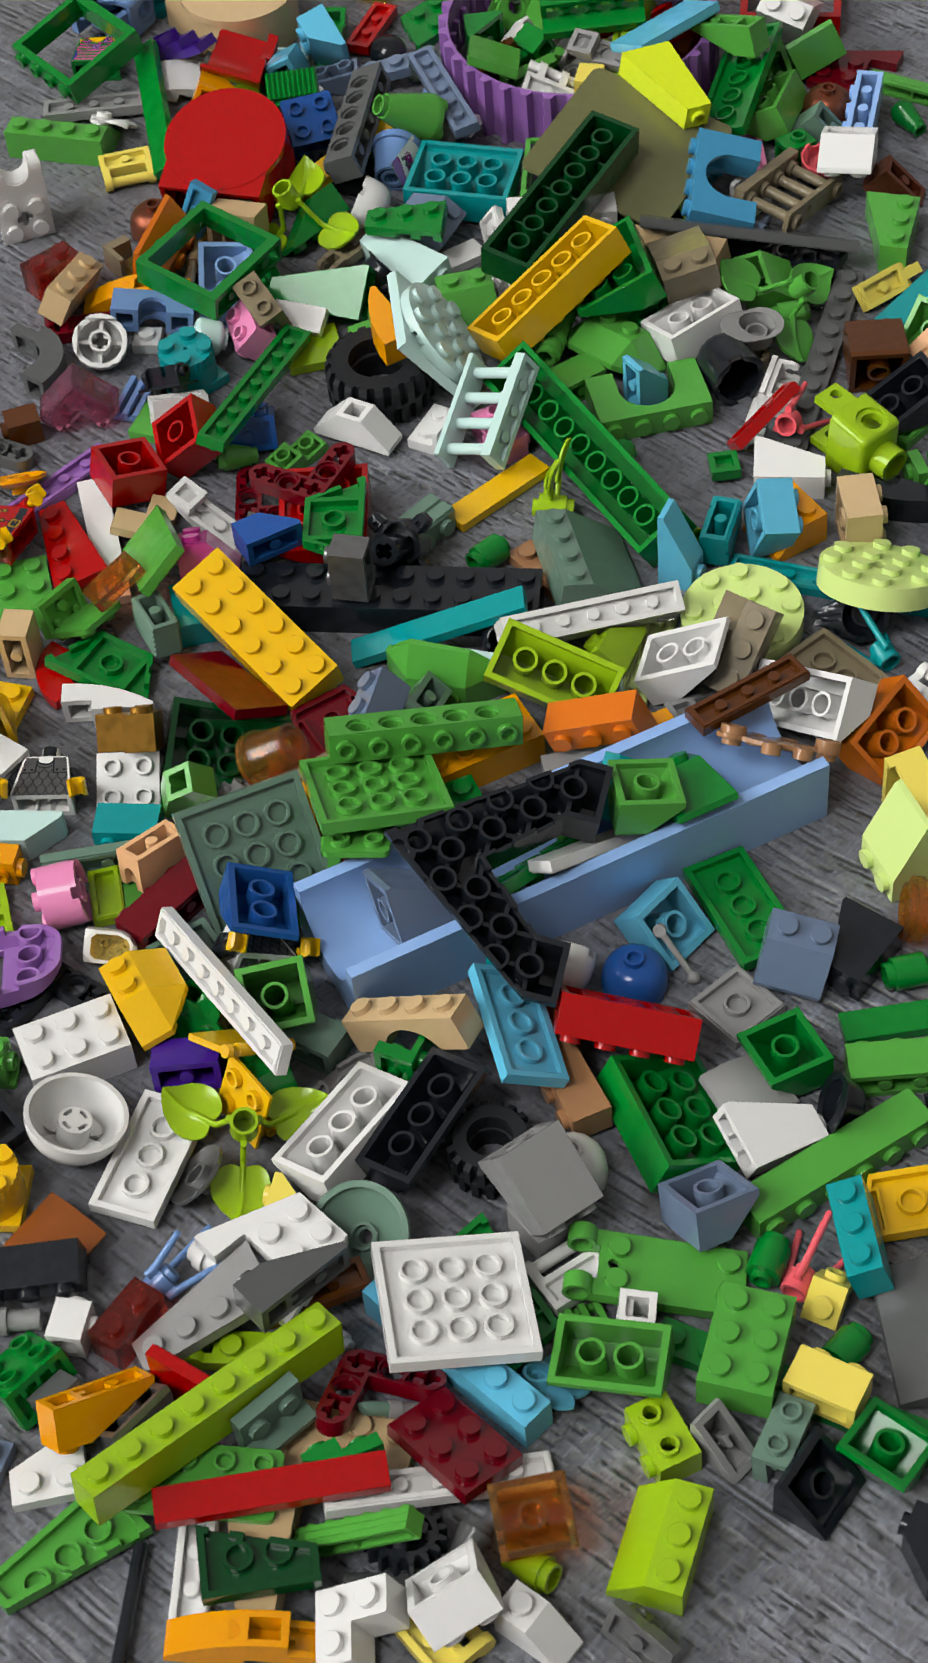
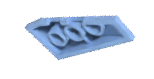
M198 242V285L212 291L253 252L252 249L239 242ZM228 311L218 319L223 322L224 328H228L225 321ZM199 313V317L209 318Z

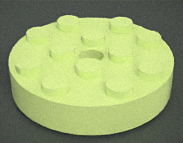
M881 538L874 539L873 542L835 541L833 546L826 548L820 554L816 583L818 588L827 596L857 608L880 612L918 611L928 608V556L920 553V548L916 546L906 545L901 547L891 545V541Z
M743 563L719 567L704 573L692 583L684 594L683 601L686 610L680 614L681 627L713 620L726 590L784 614L765 659L777 661L782 655L799 645L803 637L804 602L802 596L792 581L773 569Z

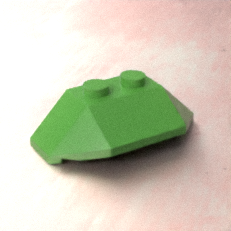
M616 313L592 316L571 327L567 336V348L579 354L584 353L609 370L623 374L622 357L630 355L651 364L660 373L664 374L667 371V366L649 331L639 327L634 322L617 316Z
M407 639L395 645H388L386 648L388 670L411 686V688L429 670L452 690V693L444 705L488 701L506 693V690L483 681V676L490 659L471 649L416 639Z

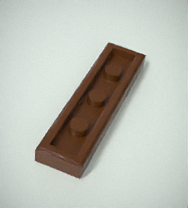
M790 653L686 708L685 718L704 737L721 728L722 722L731 723L809 681L810 672Z

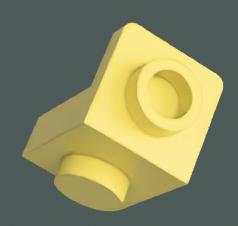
M827 1267L826 1270L820 1269L812 1277L800 1317L834 1331L838 1329L849 1293L853 1291L846 1272L837 1268Z

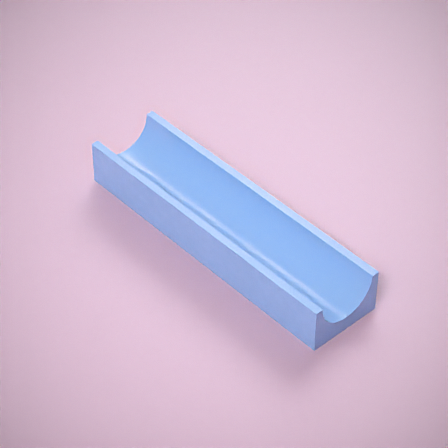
M769 702L731 722L748 727L747 732L767 735V737H781ZM685 713L580 759L602 764L606 751L634 759L668 758V756L676 752L687 751L690 754L700 755L738 792L739 798L683 824L666 821L649 834L593 859L554 874H544L545 878L530 887L524 885L520 888L521 891L511 896L518 905V911L526 923L531 924L538 935L555 939L632 904L656 880L679 877L683 881L685 880L683 878V868L739 846H743L746 852L827 816L830 764L822 756L802 765L797 759L792 758L791 752L781 750L780 756L766 755L760 753L761 747L749 745L743 741L741 746L721 743L722 737L716 735L717 730L703 737L685 718ZM569 764L564 765V766H562V767H560V768H557V769H555V770H553V771H551V772H554V771L560 770V769H562V768L568 767ZM601 819L597 834L613 829L611 821ZM554 838L493 869V874L497 877L515 869V865L534 855L540 854V850L558 839ZM393 845L391 846L390 856L386 858H350L293 883L302 933L305 937L321 939L320 956L317 958L349 1010L351 1004L356 999L363 997L431 995L468 978L467 971L473 963L486 964V956L456 920L399 945L382 930L362 871L367 868H412Z

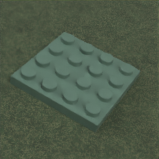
M297 769L171 814L210 925L217 936L226 927V923L220 915L218 892L227 862L292 871L294 883L328 868L327 858L321 855V836Z

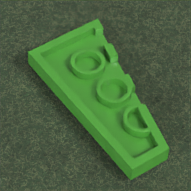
M76 1500L73 1501L0 1566V1607L8 1616L129 1548L135 1542L153 1534L151 1526L139 1514H128L123 1511L99 1526Z

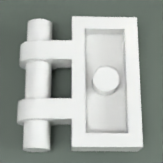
M530 60L521 88L548 93H574L575 78L569 76V72L564 70L559 72L548 67L549 64L543 61L538 63Z

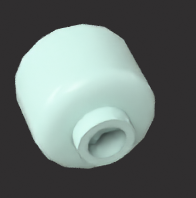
M199 317L195 321L194 326L189 325V327H194L195 331L202 332L207 337H210L215 356L219 355L221 350H226L229 331L228 328H224L221 320L215 321L210 318Z

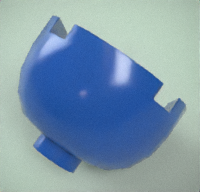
M631 943L622 945L612 951L603 963L600 978L602 993L660 1004L669 985V975L664 959L654 949L644 944Z

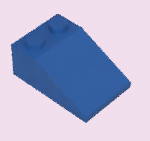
M227 862L218 894L220 915L230 931L298 941L299 928L293 872Z

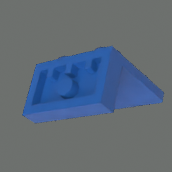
M325 90L281 101L280 109L291 140L295 161H300L304 155L308 157L317 148L328 149L338 119L330 92Z
M262 402L230 444L257 447L258 451L277 449L278 440L274 406H268L267 402Z

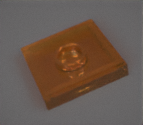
M123 551L82 592L102 613L141 578L146 571L126 551Z

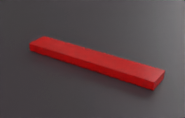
M385 1450L151 1488L156 1530L392 1491Z

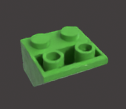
M759 250L734 257L746 259L757 268L760 274V284L758 285L760 287L784 281L790 277L792 270L790 261ZM786 285L762 293L756 292L755 299L752 302L744 303L748 310L756 307L769 308L773 307L775 303L796 299L790 296L788 292L789 286Z

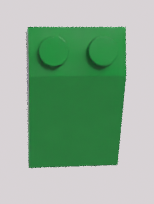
M679 751L668 756V758H673L687 802L686 808L668 821L683 824L739 798L738 792L700 755Z

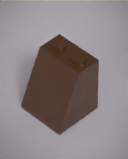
M901 318L844 321L843 348L847 385L850 393L868 392L909 360L910 349Z

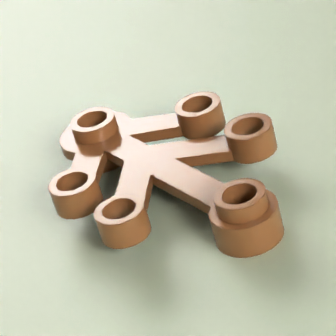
M722 722L720 730L716 732L717 736L722 737L721 743L741 746L743 741L746 744L761 747L760 753L766 755L780 756L781 750L793 752L792 758L808 762H812L814 752L817 753L816 759L823 756L826 761L835 762L836 756H840L842 747L841 742L823 738H816L815 746L800 744L797 740L790 738L767 737L764 734L747 732L748 727L727 722Z

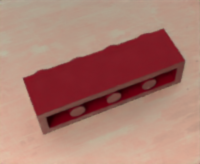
M186 856L176 865L168 868L157 882L151 887L146 888L138 899L129 907L124 908L118 917L114 919L118 930H123L133 937L138 945V950H144L146 946L158 940L155 937L162 907H173L186 923L204 908Z

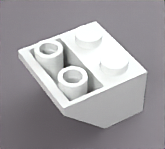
M825 126L821 133L817 173H824V176L827 177L851 174V177L863 178L867 174L871 175L877 161L878 127Z

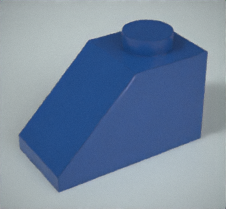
M257 512L231 523L234 544L250 567L303 545L302 525L297 518Z

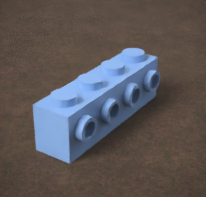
M857 71L855 85L851 84L849 100L851 103L846 105L845 119L847 121H843L842 126L877 127L883 98L884 72Z

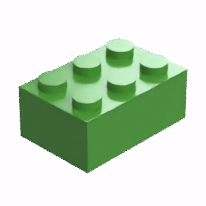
M722 1281L696 1377L697 1403L709 1405L715 1398H719L727 1410L768 1419L777 1399L796 1321L797 1297Z

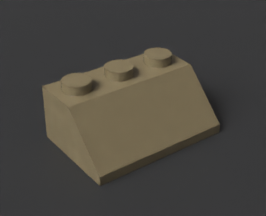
M726 590L714 619L728 616L731 621L717 669L702 680L701 683L720 691L758 671L760 659L766 657L784 614Z

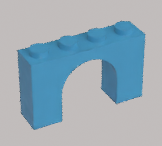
M699 127L696 138L691 137L688 147V154H692V157L688 159L686 174H689L690 177L686 179L683 194L688 196L683 202L681 215L685 216L686 220L754 227L757 203L719 193L710 185L707 176L714 173H726L749 178L756 173L759 166L762 141Z

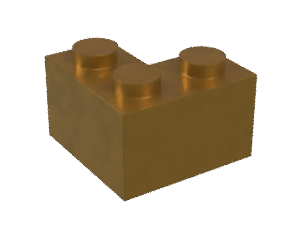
M153 704L134 705V707H130V711L122 712V706L103 707V713L95 715L98 753L124 751V753L154 752L165 747L162 709L154 710Z

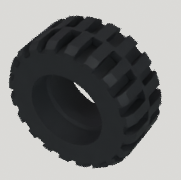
M364 326L358 328L354 333L352 331L346 333L342 340L338 339L326 356L325 374L328 396L333 407L349 397L374 404L395 426L396 422L401 421V423L409 421L412 415L416 417L420 414L423 407L426 408L434 394V379L408 357L389 366L384 363L374 345L371 327L366 328ZM378 374H390L382 377H370Z

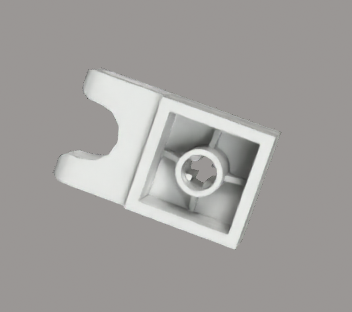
M35 149L22 152L23 162L19 168L13 171H5L0 168V233L5 246L56 233L42 168Z

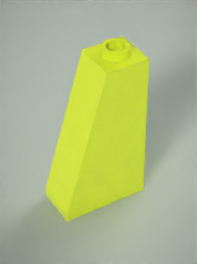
M669 41L622 52L619 75L681 128L688 129L708 123L711 102Z

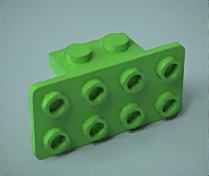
M395 826L378 828L370 832L363 830L346 832L340 836L324 835L321 837V855L327 858L328 868L343 862V858H386L390 856L392 843L384 835V831Z
M213 1445L156 1487L282 1467L285 1464V1457L281 1450ZM151 1490L122 1511L128 1514L154 1516ZM276 1511L216 1521L270 1525L275 1520Z

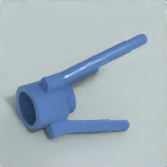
M206 1225L201 1232L211 1229L212 1225ZM179 1230L174 1231L153 1264L143 1272L145 1277L141 1280L142 1284L158 1301H162L165 1297L173 1301L181 1292L203 1280L219 1265L214 1264L177 1285L180 1276L175 1269L186 1258L187 1251L194 1238L169 1264L165 1262L162 1265V1263L181 1235Z

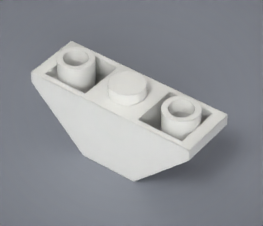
M351 397L328 410L314 427V433L342 442H348L386 456L392 453L402 439L401 432L374 404Z

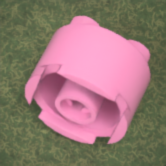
M69 859L30 870L32 883L37 891L31 894L32 903L36 912L42 911L43 924L52 926L56 930H61L93 920L90 893H87L84 884L88 880L78 859Z

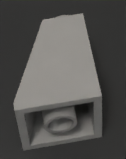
M559 1120L533 1126L477 1162L532 1236L546 1235L548 1238L559 1234L567 1228L565 1221L574 1215L579 1219L596 1209L594 1202L604 1196Z

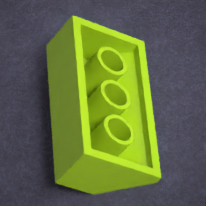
M509 618L484 673L483 681L547 708L548 703L616 692L626 668Z

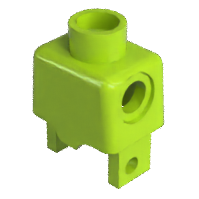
M836 382L815 396L814 403L832 415L829 424L810 436V443L826 454L825 465L837 474L841 468L859 474L873 473L874 478L879 476L884 481H889L899 474L906 463L907 453L896 445L899 420L867 393L857 398Z

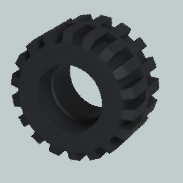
M488 1101L480 1102L481 1106L469 1105L466 1107V1113H461L445 1137L446 1153L451 1178L454 1183L459 1182L461 1190L465 1193L471 1190L473 1197L480 1198L481 1194L486 1195L487 1200H495L494 1195H500V1193L477 1163L487 1156L480 1155L475 1151L488 1144L504 1146L532 1128L533 1125L531 1122H528V1116L524 1112L517 1113V1107L511 1104L508 1107H504L501 1101H495L494 1105H488Z

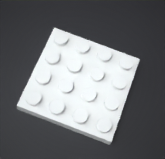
M518 1231L371 1242V1258L390 1373L542 1361L543 1349Z

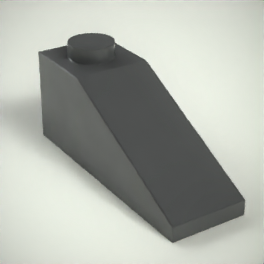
M342 1241L261 1262L254 1269L243 1272L233 1284L236 1305L266 1333L350 1267L348 1245Z

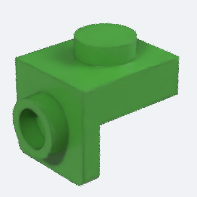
M919 450L906 451L907 460L902 469L904 479L928 486V466Z

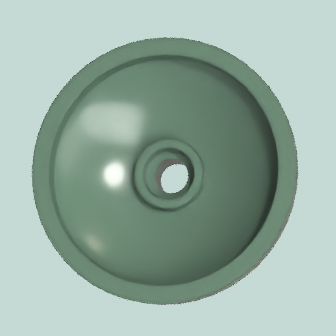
M367 1180L343 1182L326 1192L315 1205L348 1235L349 1257L351 1259L360 1255L371 1282L375 1279L371 1258V1242L411 1239L410 1219L403 1203L396 1194L379 1183ZM367 1231H370L372 1239L366 1244L364 1235Z

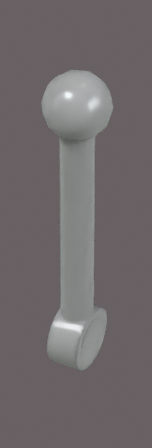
M663 923L656 924L653 928L654 936L662 938L687 973L688 982L691 984L698 983L700 981L699 973L691 969L666 934V925Z

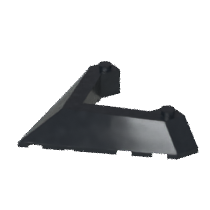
M579 759L570 762L568 767L560 770L543 772L527 778L526 782L511 788L505 786L456 804V807L450 810H440L418 818L415 823L400 829L394 827L384 831L387 839L521 999L556 1008L571 943L538 935L531 924L526 923L518 911V905L504 885L501 886L492 870L560 835L594 843L614 767Z

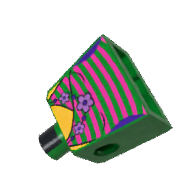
M97 33L94 37L80 39L71 58L73 75L116 39L111 36L107 37L104 33ZM121 69L106 81L122 80Z

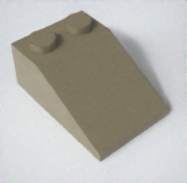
M699 226L646 243L667 294L668 304L722 287L716 259L709 242Z

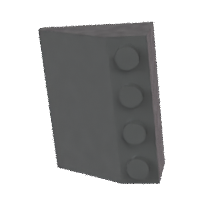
M928 1254L889 1265L895 1289L874 1295L899 1409L928 1407Z

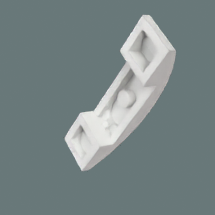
M184 476L167 492V499L193 527H200V531H210L241 555L234 544L231 523L236 522V520L206 499L208 492Z

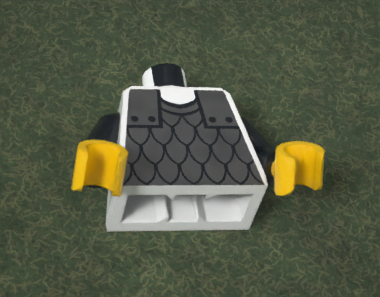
M53 746L45 747L40 757L25 758L21 768L17 769L8 779L0 778V797L8 799L10 796L14 810L63 811L64 815H76L75 795H88L87 790L89 786L85 777L78 768L71 767L69 758L61 756V751Z
M226 924L224 931L216 937L212 952L235 977L234 969L302 955L303 958L308 956L318 957L320 956L321 939L304 937L300 938V943L289 945L280 938L232 932Z

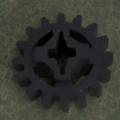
M432 1506L423 1507L422 1509L415 1508L425 1515L421 1539L364 1549L363 1551L367 1552L368 1562L370 1564L378 1562V1571L380 1572L392 1568L394 1577H398L401 1570H407L410 1577L413 1576L415 1569L420 1568L422 1570L429 1565V1562L433 1563L440 1559L441 1553H447L448 1527L447 1524H443V1515L441 1513L432 1515Z

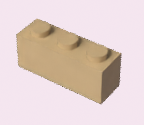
M79 252L46 288L37 313L62 326L85 300L86 295L94 290L103 264L96 261L92 256Z

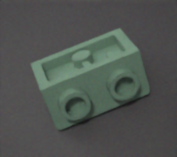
M288 1371L231 1418L230 1423L235 1440L241 1447L281 1450L316 1421V1411L303 1399L299 1380Z
M781 1391L779 1392L751 1455L753 1479L768 1484L773 1471L779 1472L781 1470L784 1472L798 1452L816 1409L813 1402Z

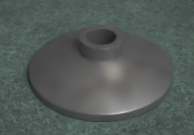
M215 1144L208 1145L198 1151L188 1161L170 1198L175 1205H186L201 1194L207 1195L211 1192V1182L215 1178L222 1161L223 1152L220 1147Z

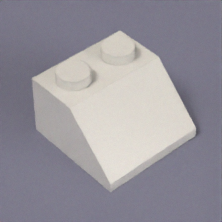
M473 1538L405 1580L408 1614L434 1652L444 1646L448 1648L456 1645L463 1639L466 1632L477 1625L484 1626L491 1623L497 1618L500 1611L504 1609L501 1592Z

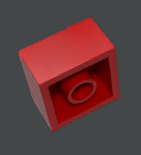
M192 393L151 423L157 455L167 468V473L180 479L184 476L189 478L222 453L196 444L197 433L214 414L216 406Z
M145 437L91 446L90 476L111 508L149 502L153 494L166 496L167 468Z

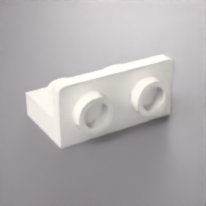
M434 403L408 437V447L434 455L436 444L450 408Z

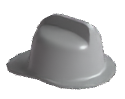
M756 307L725 315L720 320V328L723 333L746 343L752 350L759 351L768 348L774 341L775 336L782 332L784 329V319L776 310L767 307Z

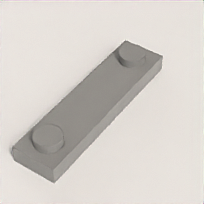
M140 91L87 96L79 104L70 98L43 102V117L51 121L71 122L90 120L91 114H97V110L110 112L112 117L144 114Z

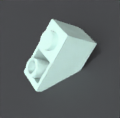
M0 810V843L20 845L23 858H26L27 861L33 860L68 836V828L63 811Z

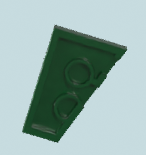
M195 1525L203 1606L323 1587L317 1543L270 1536L268 1539L245 1536L244 1532L232 1530L229 1533L210 1531L209 1527Z

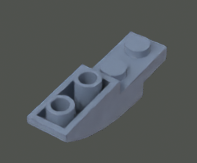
M409 53L395 54L389 58L370 61L364 65H360L356 57L344 59L327 66L316 67L318 84L323 87V90H328L330 94L345 95L353 69L381 62L390 81L412 76V69L407 56Z

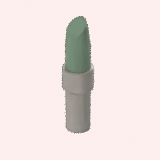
M401 1400L365 1401L357 1403V1408L366 1416L397 1419L419 1403L402 1402Z

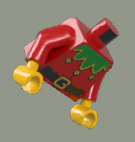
M39 483L32 485L26 491L25 495L27 497L19 504L12 506L0 505L1 562L13 565L38 533L34 509L42 505L43 498L47 495Z

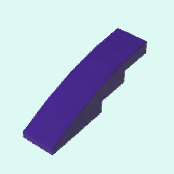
M175 27L152 37L158 44L160 60L189 58L201 54L217 41L212 32L198 38L194 30L180 35Z

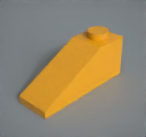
M134 1366L36 1400L41 1444L60 1455H68L77 1452L80 1446L94 1442L155 1383L154 1375Z

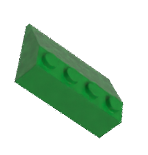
M630 216L618 221L613 226L618 228L631 253L620 266L614 268L604 278L600 285L596 286L585 296L579 305L575 306L580 317L639 311L656 305L661 299L667 297L646 244Z
M697 1052L695 1061L685 1060L684 1066L664 1062V1055L650 1054V1059L632 1055H611L596 1078L612 1106V1119L651 1194L659 1193V1183L719 1159L733 1170H741L713 1119V1115L718 1109L698 1081L700 1075L707 1072Z

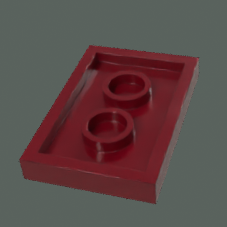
M445 1386L387 1425V1435L464 1505L520 1467L523 1462V1454Z

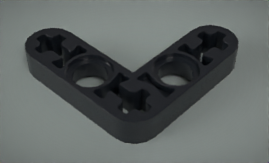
M62 962L55 979L43 992L38 994L33 1002H21L0 1009V1037H14L12 1029L29 1023L53 997L70 1007H74L109 993L111 994L109 988ZM74 985L85 987L80 994L71 995L67 993L69 988ZM111 994V997H112V999H113V1001H114V1004H115V1006H116V1009L118 1010V1005H117L116 1001L114 1000V998H113V996H112V994Z

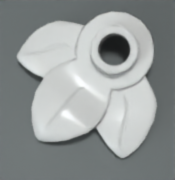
M97 110V114H91L90 122L92 124L109 126L111 128L113 125H119L125 129L129 127L138 129L135 123L129 120L115 119L112 117V113Z

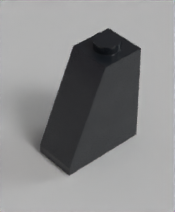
M845 897L842 900L838 920L840 929L830 966L829 986L840 995L848 996L858 1002L881 974L880 964L887 962L888 958L895 957L902 948L904 927Z

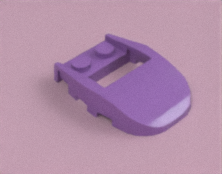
M25 924L21 925L17 931L7 932L4 926H0V957H4L2 988H0V1009L37 996L55 979L62 963L63 944L60 933L52 926Z

